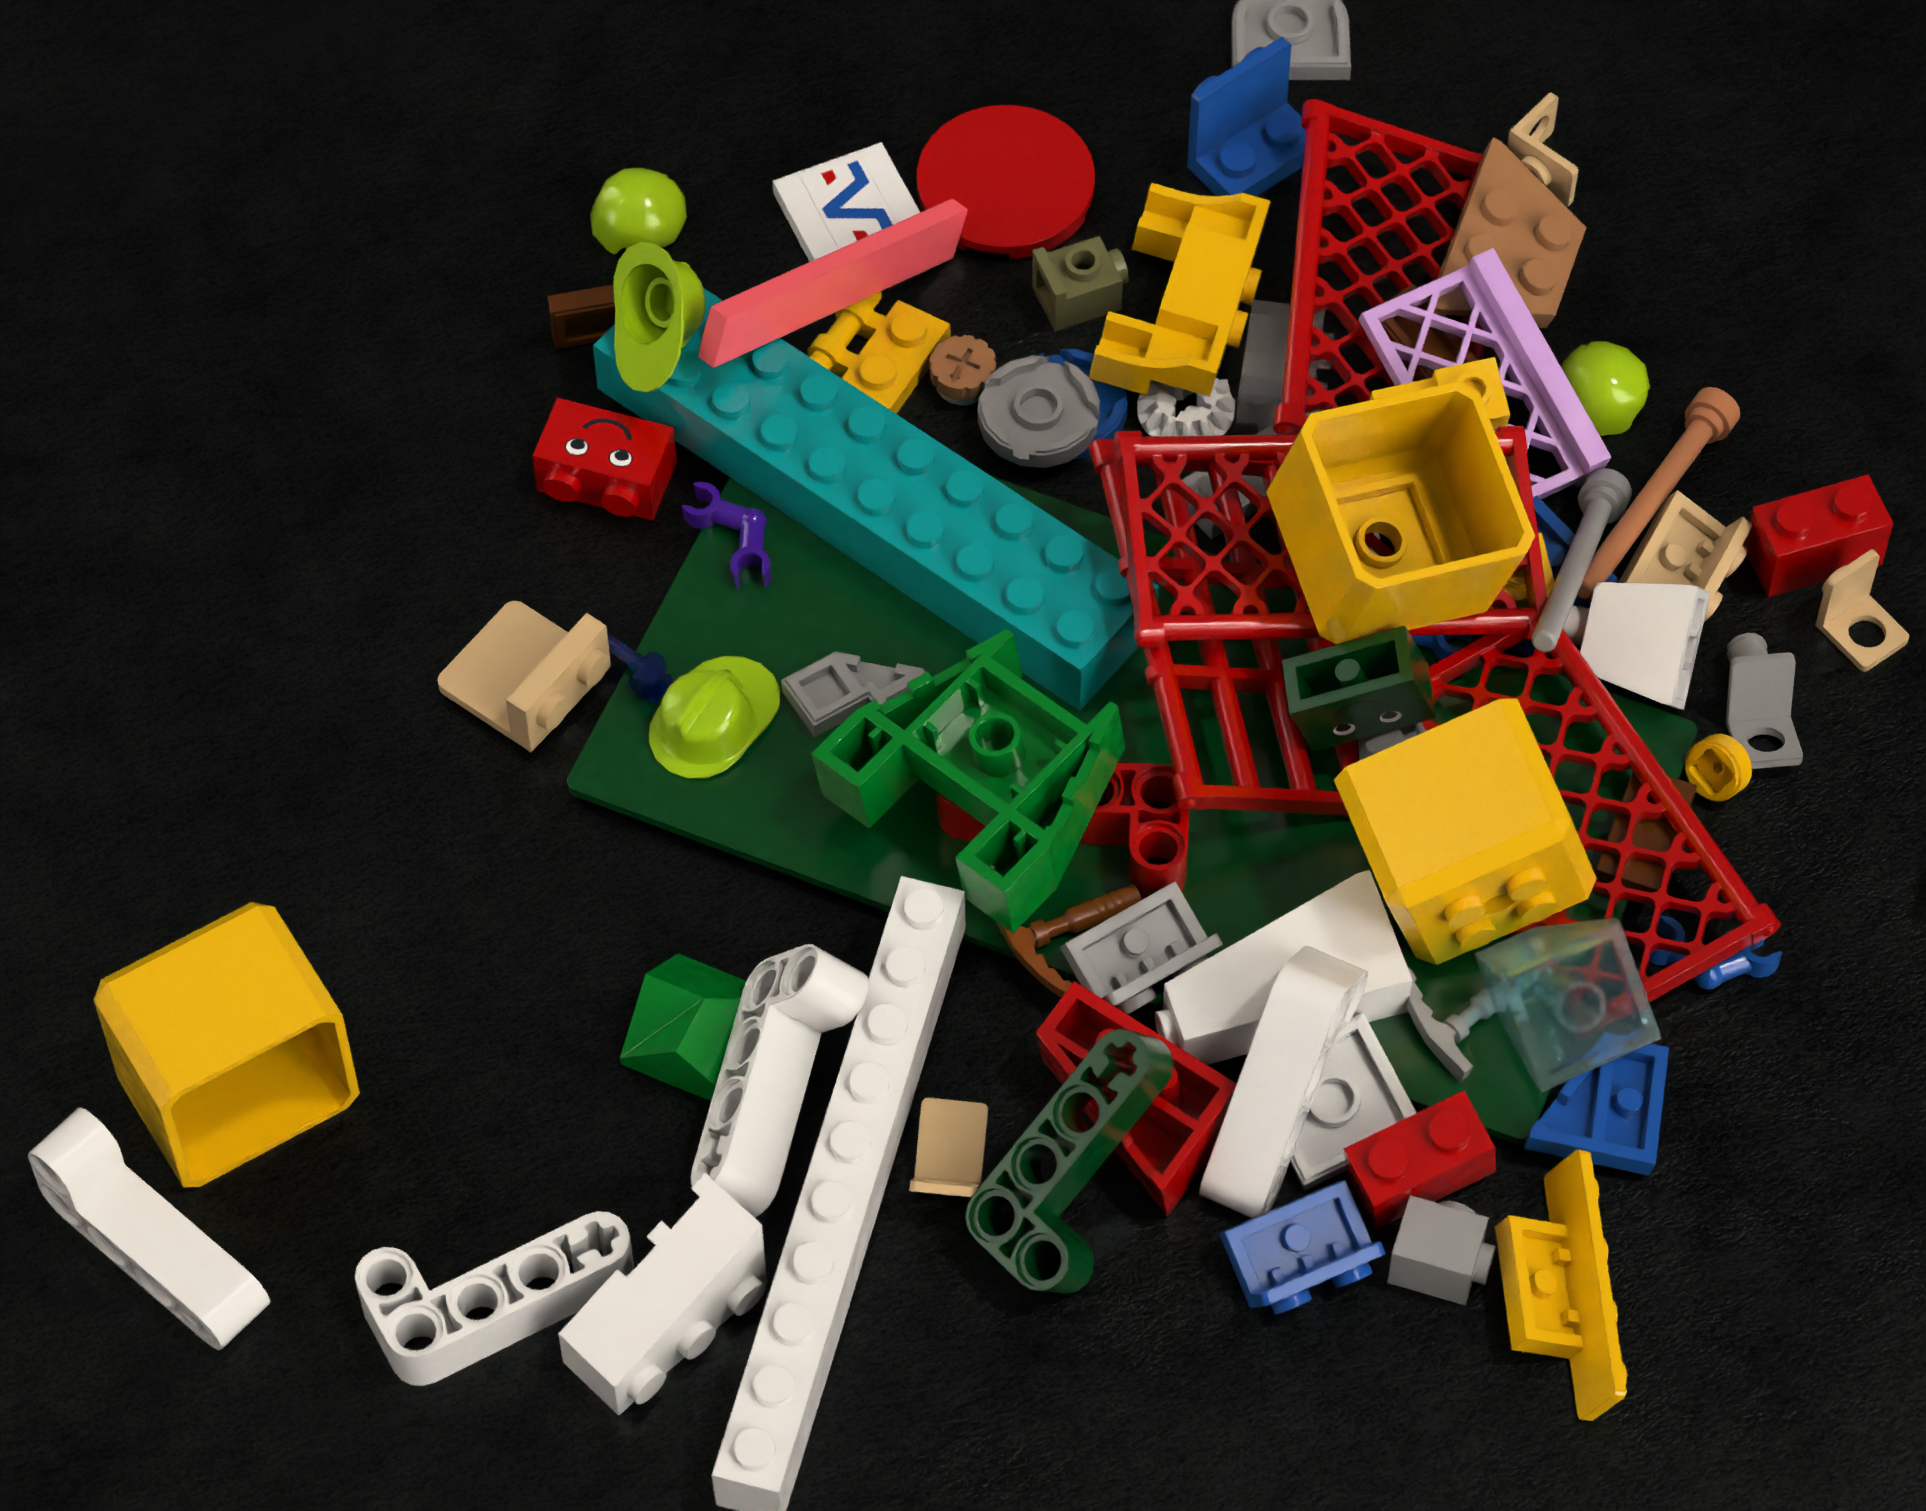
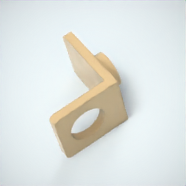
M1549 93L1510 130L1507 148L1568 207L1574 200L1578 168L1542 144L1554 130L1559 97ZM1541 119L1537 129L1530 136L1529 134L1531 130L1536 125V123Z
M1874 549L1869 550L1849 565L1840 567L1825 581L1822 587L1823 597L1815 624L1863 672L1870 670L1904 647L1909 639V634L1870 596L1880 555ZM1870 621L1877 624L1883 630L1885 639L1878 646L1863 647L1856 644L1850 638L1848 629L1856 622Z
M925 1098L922 1101L915 1176L910 1180L909 1191L972 1197L982 1181L988 1106L985 1103L938 1098Z

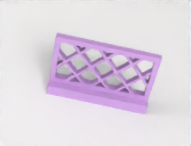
M1494 248L1472 257L1468 266L1361 313L1358 320L1395 386L1413 382L1412 379L1417 364L1433 370L1463 364L1470 341L1494 348L1501 361L1498 370L1505 395L1523 400L1530 412L1525 429L1527 448L1531 445L1553 453L1563 471L1548 479L1530 474L1533 497L1537 495L1540 499H1543L1573 484L1578 488L1583 485L1585 478L1591 472L1605 468L1611 459L1610 453ZM1460 288L1472 309L1467 325L1434 314L1438 297ZM1429 302L1426 311L1416 308L1417 306ZM1400 316L1421 323L1414 349L1390 341L1380 322L1391 317ZM1477 320L1483 330L1475 328ZM1429 327L1463 338L1455 363L1422 352ZM1401 359L1410 362L1407 370ZM1506 371L1512 382L1504 380ZM1535 425H1537L1541 434L1533 432Z

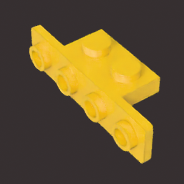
M1575 1150L1544 1176L1550 1222L1509 1215L1495 1226L1512 1350L1569 1359L1578 1418L1593 1421L1625 1398L1627 1371L1622 1362L1616 1324L1617 1306L1612 1298L1607 1264L1608 1246L1603 1238L1598 1204L1599 1186L1594 1178L1591 1153L1589 1151Z

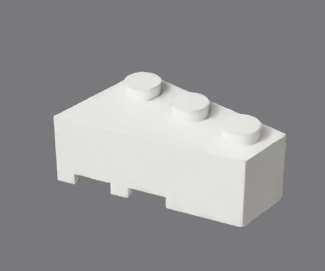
M706 1172L691 1187L700 1198L672 1229L661 1221L647 1236L656 1246L627 1276L617 1269L559 1333L563 1363L618 1415L632 1403L642 1404L653 1397L663 1385L668 1371L684 1357L691 1360L700 1355L710 1345L715 1337L716 1329L734 1313L737 1316L747 1313L764 1294L767 1279L762 1224Z

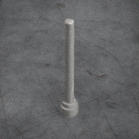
M1608 468L1594 470L1585 478L1578 495V505L1583 513V517L1531 637L1532 645L1541 652H1549L1556 647L1606 524L1619 520L1627 509L1632 495L1631 485L1627 478L1616 470Z

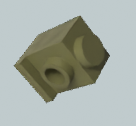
M1100 236L1048 253L1044 247L1033 250L1032 287L1054 331L1107 315L1108 311L1116 312L1122 310V286L1129 281L1128 269L1120 250L1116 248L1107 251Z

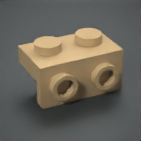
M1677 490L1668 496L1661 505L1618 583L1697 586L1710 592L1704 618L1705 622L1715 612L1722 600L1723 595L1717 590L1723 579L1730 576L1739 567L1748 552V548L1743 543L1753 524L1742 516L1725 527Z

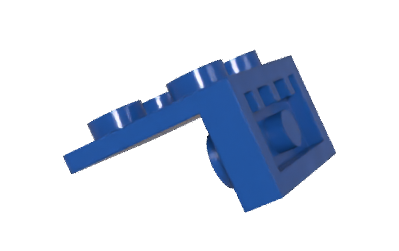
M1284 37L1278 38L1266 47L1253 49L1239 64L1223 74L1208 77L1196 88L1191 96L1187 167L1216 196L1245 193L1256 197L1303 167L1306 130L1301 126V116L1287 103L1291 44Z

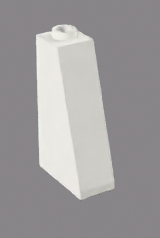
M1368 870L1353 875L1165 983L1163 1010L1155 1012V1024L1158 1034L1206 1065L1248 1054L1278 974L1284 964L1304 946H1310L1368 971V980L1363 995L1352 1018L1364 1013L1368 1022L1408 1012L1406 1002L1411 994L1413 980L1371 871Z

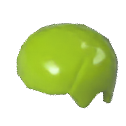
M645 168L623 169L608 178L603 184L591 212L593 235L607 251L613 254H617L620 250L638 242L656 243L661 248L674 243L687 218L685 196L678 185L669 179L667 175Z
M1592 341L1587 345L1582 344L1572 351L1562 363L1561 368L1599 436L1621 434L1627 431L1638 412L1646 403L1648 390L1650 389L1646 365L1629 349L1607 341Z

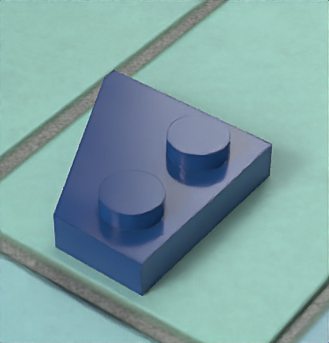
M1604 1034L1589 1053L1580 1069L1571 1076L1560 1090L1557 1098L1541 1119L1537 1120L1525 1139L1524 1149L1565 1158L1575 1150L1589 1151L1592 1164L1649 1176L1656 1165L1669 1047Z

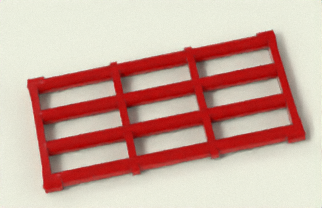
M1098 439L1089 445L1094 471L1101 477L1121 557L1118 561L1120 575L1126 578L1133 605L1118 467H1116L1115 453L1112 445L1114 439ZM1250 460L1242 475L1262 477L1265 491H1267L1277 473V469L1274 466L1273 460ZM1212 461L1186 462L1183 469L1185 471L1208 472L1213 494L1224 483L1222 477L1214 470ZM1136 462V467L1151 468L1149 462ZM1154 473L1157 487H1159L1161 485V480ZM1228 489L1215 502L1217 511L1234 525L1244 526L1246 525V520L1238 490ZM1166 490L1160 495L1166 521L1174 527L1184 526L1191 518L1187 500L1174 490ZM1274 521L1281 551L1286 548V544L1278 523ZM1192 527L1186 535L1199 548L1194 527ZM1223 531L1227 545L1231 540L1229 535ZM1236 547L1229 553L1231 562H1221L1222 567L1244 585L1253 584L1265 571V566L1257 564L1256 558L1242 547ZM1174 548L1176 558L1164 557L1158 563L1159 568L1175 582H1182L1183 586H1188L1201 574L1203 568L1180 548ZM1288 555L1284 560L1285 567L1297 576L1290 555ZM1278 576L1268 577L1256 590L1257 596L1267 606L1268 613H1270L1264 588L1292 590L1296 605L1300 600L1298 592ZM1208 577L1196 588L1193 595L1204 607L1205 614H1216L1208 584H1224L1215 577ZM1149 578L1153 615H1161L1152 581L1154 579ZM1244 611V614H1252V612ZM1305 638L1309 652L1333 646L1332 642L1325 638ZM1251 639L1259 669L1230 667L1223 640H1197L1203 666L1173 664L1168 641H1164L1163 647L1143 648L1148 665L1145 669L1147 683L1149 686H1153L1175 773L1172 783L1178 807L1196 810L1225 809L1330 814L1349 817L1339 791H1323L1316 788L1303 735L1289 715L1282 664L1283 659L1277 639ZM1180 688L1210 690L1234 786L1204 785ZM1236 692L1266 694L1290 789L1263 788L1260 786ZM1358 740L1334 746L1340 771L1346 766L1359 761Z

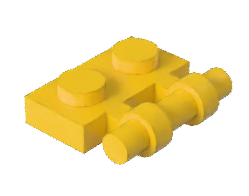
M880 291L835 312L837 320L826 334H819L815 338L807 353L811 359L897 414L928 371L930 356L935 352V347L940 342H946L947 338L950 337V324L900 300H897L887 316H883L874 311V308L882 299ZM856 334L869 340L859 355L846 349Z

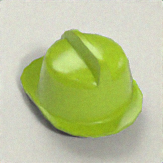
M638 242L626 249L618 260L614 275V347L616 366L623 381L635 391L649 393L662 387L670 378L680 358L681 348L688 343L692 335L702 324L705 314V294L700 279L689 264L673 261L669 253L656 243Z
M721 656L705 661L691 672L680 676L667 688L661 705L658 707L650 723L649 744L656 761L669 773L686 779H705L727 771L767 728L779 710L780 688L774 675L761 663L748 658Z

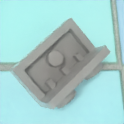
M1173 882L1068 941L1060 949L1081 986L1111 1005L1117 1006L1124 1013L1129 1014L1157 998L1152 985L1171 974L1175 978L1207 960L1206 954L1220 947L1223 943L1217 933L1210 937L1206 936L1177 883Z

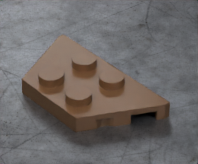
M1492 138L1482 156L1437 279L1468 266L1472 257L1494 248L1538 328H1547L1557 313L1586 227L1500 140ZM1460 288L1438 297L1435 310L1443 317H1446V315L1470 316L1472 310Z

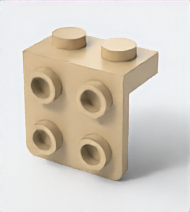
M510 601L500 609L439 674V690L443 695L532 753L611 667L607 626L586 613L567 632L524 603Z

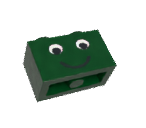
M1406 626L1282 660L1289 715L1313 752L1436 718L1428 663Z

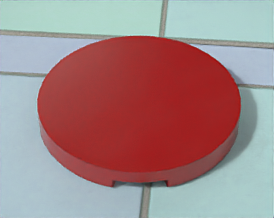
M996 105L978 108L950 120L929 139L921 153L917 167V196L922 212L951 199L956 200L968 209L957 248L966 251L969 247L987 253L1009 254V259L1032 257L1033 250L1044 247L1047 252L1068 240L1085 222V215L1091 205L1095 188L1094 163L1081 137L1066 123L1048 113L1016 105Z

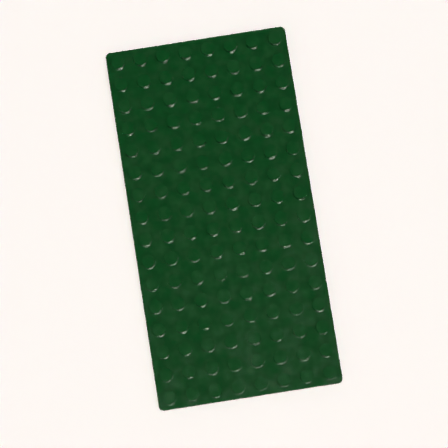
M993 477L1118 560L1121 559L1110 517ZM729 478L720 495V499L747 508L759 509L766 516L767 525L764 534V551L770 559L771 583L765 588L762 570L751 566L743 569L741 572L740 586L737 589L732 581L730 561L735 552L739 550L740 531L717 523L710 528L701 530L567 777L569 792L575 797L889 913L901 876L963 891L955 857L971 841L953 838L943 831L938 822L936 790L919 779L870 829L822 795L811 755L841 724L814 737L782 693L781 680L833 652L860 656L861 662L896 668L897 663L923 668L925 672L928 671L933 677L966 659L965 651L979 643L732 478ZM1143 529L1146 556H1155L1168 543V539ZM1174 549L1170 550L1165 557L1176 558ZM1202 550L1209 556H1216V554ZM1224 558L1222 560L1226 562H1231V560L1227 558ZM1152 580L1159 586L1158 604L1161 615H1168L1171 606L1175 602V598L1156 580ZM1208 584L1216 614H1231L1238 600L1236 594L1226 585ZM1264 588L1270 613H1293L1296 603L1292 590ZM1186 612L1180 613V615H1190ZM1305 638L1277 639L1283 660L1309 653ZM1456 638L1445 640L1449 645L1461 649L1471 644ZM1251 639L1223 640L1230 667L1259 669ZM1197 640L1168 641L1173 664L1203 666ZM1417 645L1427 661L1428 667L1440 661L1435 656L1433 649ZM1137 648L1080 711L1022 673V680L1085 724H1088L1110 701L1118 705L1125 742V750L1118 763H1151L1173 766L1153 686H1149L1147 683L1145 669L1148 665L1143 648ZM721 656L748 658L761 663L774 675L780 688L779 710L767 728L727 771L705 779H686L669 773L656 761L649 744L650 723L658 707L661 705L667 688L680 676L691 672L705 661ZM1482 663L1446 684L1466 688L1476 687L1480 682L1484 664ZM1495 666L1490 671L1486 690L1491 693L1517 697L1524 691L1528 673L1521 669ZM1541 674L1534 680L1530 698L1533 701L1559 706L1567 702L1569 694L1574 687L1565 676ZM1180 688L1204 785L1234 786L1210 690ZM1236 692L1260 786L1263 788L1290 789L1266 694ZM1609 692L1669 777L1679 779L1685 766L1686 755L1696 739V725L1691 720ZM1441 696L1435 702L1436 718L1431 720L1435 723L1444 724L1471 712L1473 703L1465 699ZM1584 701L1580 702L1581 706L1587 707ZM1530 713L1525 716L1537 743L1551 745L1556 742L1562 723L1559 718ZM1597 720L1590 723L1573 722L1567 729L1563 745L1570 750L1595 754L1601 750L1608 735ZM1303 736L1317 790L1338 791L1334 779L1341 771L1334 746L1313 752ZM1617 749L1614 750L1615 754L1621 755ZM1544 757L1546 764L1549 768L1551 760L1547 757ZM1564 761L1558 765L1554 781L1560 790L1581 794L1587 793L1592 787L1596 769L1589 765ZM1632 769L1606 771L1602 775L1597 794L1605 799L1622 802L1633 773ZM1099 801L1097 807L1103 806L1106 803ZM1162 802L1149 804V806L1158 809L1170 806ZM1564 802L1578 832L1582 825L1585 809L1580 805ZM1189 809L1187 878L1184 889L1181 892L1206 936L1210 937L1217 933L1223 943L1220 947L1206 954L1208 958L1353 875L1368 870L1371 871L1406 965L1416 977L1414 983L1423 994L1421 1000L1434 1011L1431 1017L1436 1021L1442 1023L1451 1014L1459 1015L1470 1006V999L1503 973L1521 956H1525L1509 933L1480 948L1470 950L1438 965L1416 958L1383 897L1350 817L1330 814ZM1605 810L1595 811L1591 816L1587 835L1594 839L1607 841L1617 813ZM1078 844L1058 888L1021 926L1028 928L1029 923L1042 919L1044 923L1063 916L1065 910L1130 885L1128 878L1129 846ZM1587 850L1585 852L1596 874V869L1603 852ZM1163 858L1147 860V862L1154 865L1169 863L1168 860ZM1591 892L1587 900L1567 908L1565 915L1572 920L1592 924L1601 923L1606 915L1609 898L1605 895ZM965 899L966 928L962 940L1018 960L1008 946L995 920ZM1620 900L1615 906L1611 925L1616 929L1619 927L1629 900ZM1093 927L1076 934L1067 931L1050 938V944L1039 948L1036 947L1035 952L1036 954H1043L1048 968H1054L1060 976L1080 983L1060 947ZM1539 929L1543 936L1548 934L1547 931ZM1565 931L1560 935L1558 943L1553 950L1564 966L1571 964L1588 965L1594 960L1599 940L1592 935ZM1609 941L1605 945L1602 960L1600 963L1601 967L1603 966V963L1610 949L1612 941ZM1172 974L1152 985L1157 998L1143 1005V1007L1154 1011L1163 1010L1164 984L1174 979ZM1540 976L1488 1019L1480 1018L1469 1027V1035L1459 1043H1455L1464 1057L1473 1065L1468 1077L1461 1083L1453 1077L1426 1045L1409 1012L1369 1022L1413 1107L1424 1110L1465 1090L1487 1133L1516 1145L1525 1144V1139L1530 1129L1540 1119L1573 1038L1562 1021L1565 1013ZM1574 980L1578 987L1583 984L1579 980Z

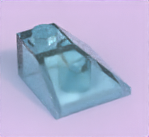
M1616 918L1534 927L1475 953L1495 1011L1537 1088L1541 1092L1662 1039L1621 923Z

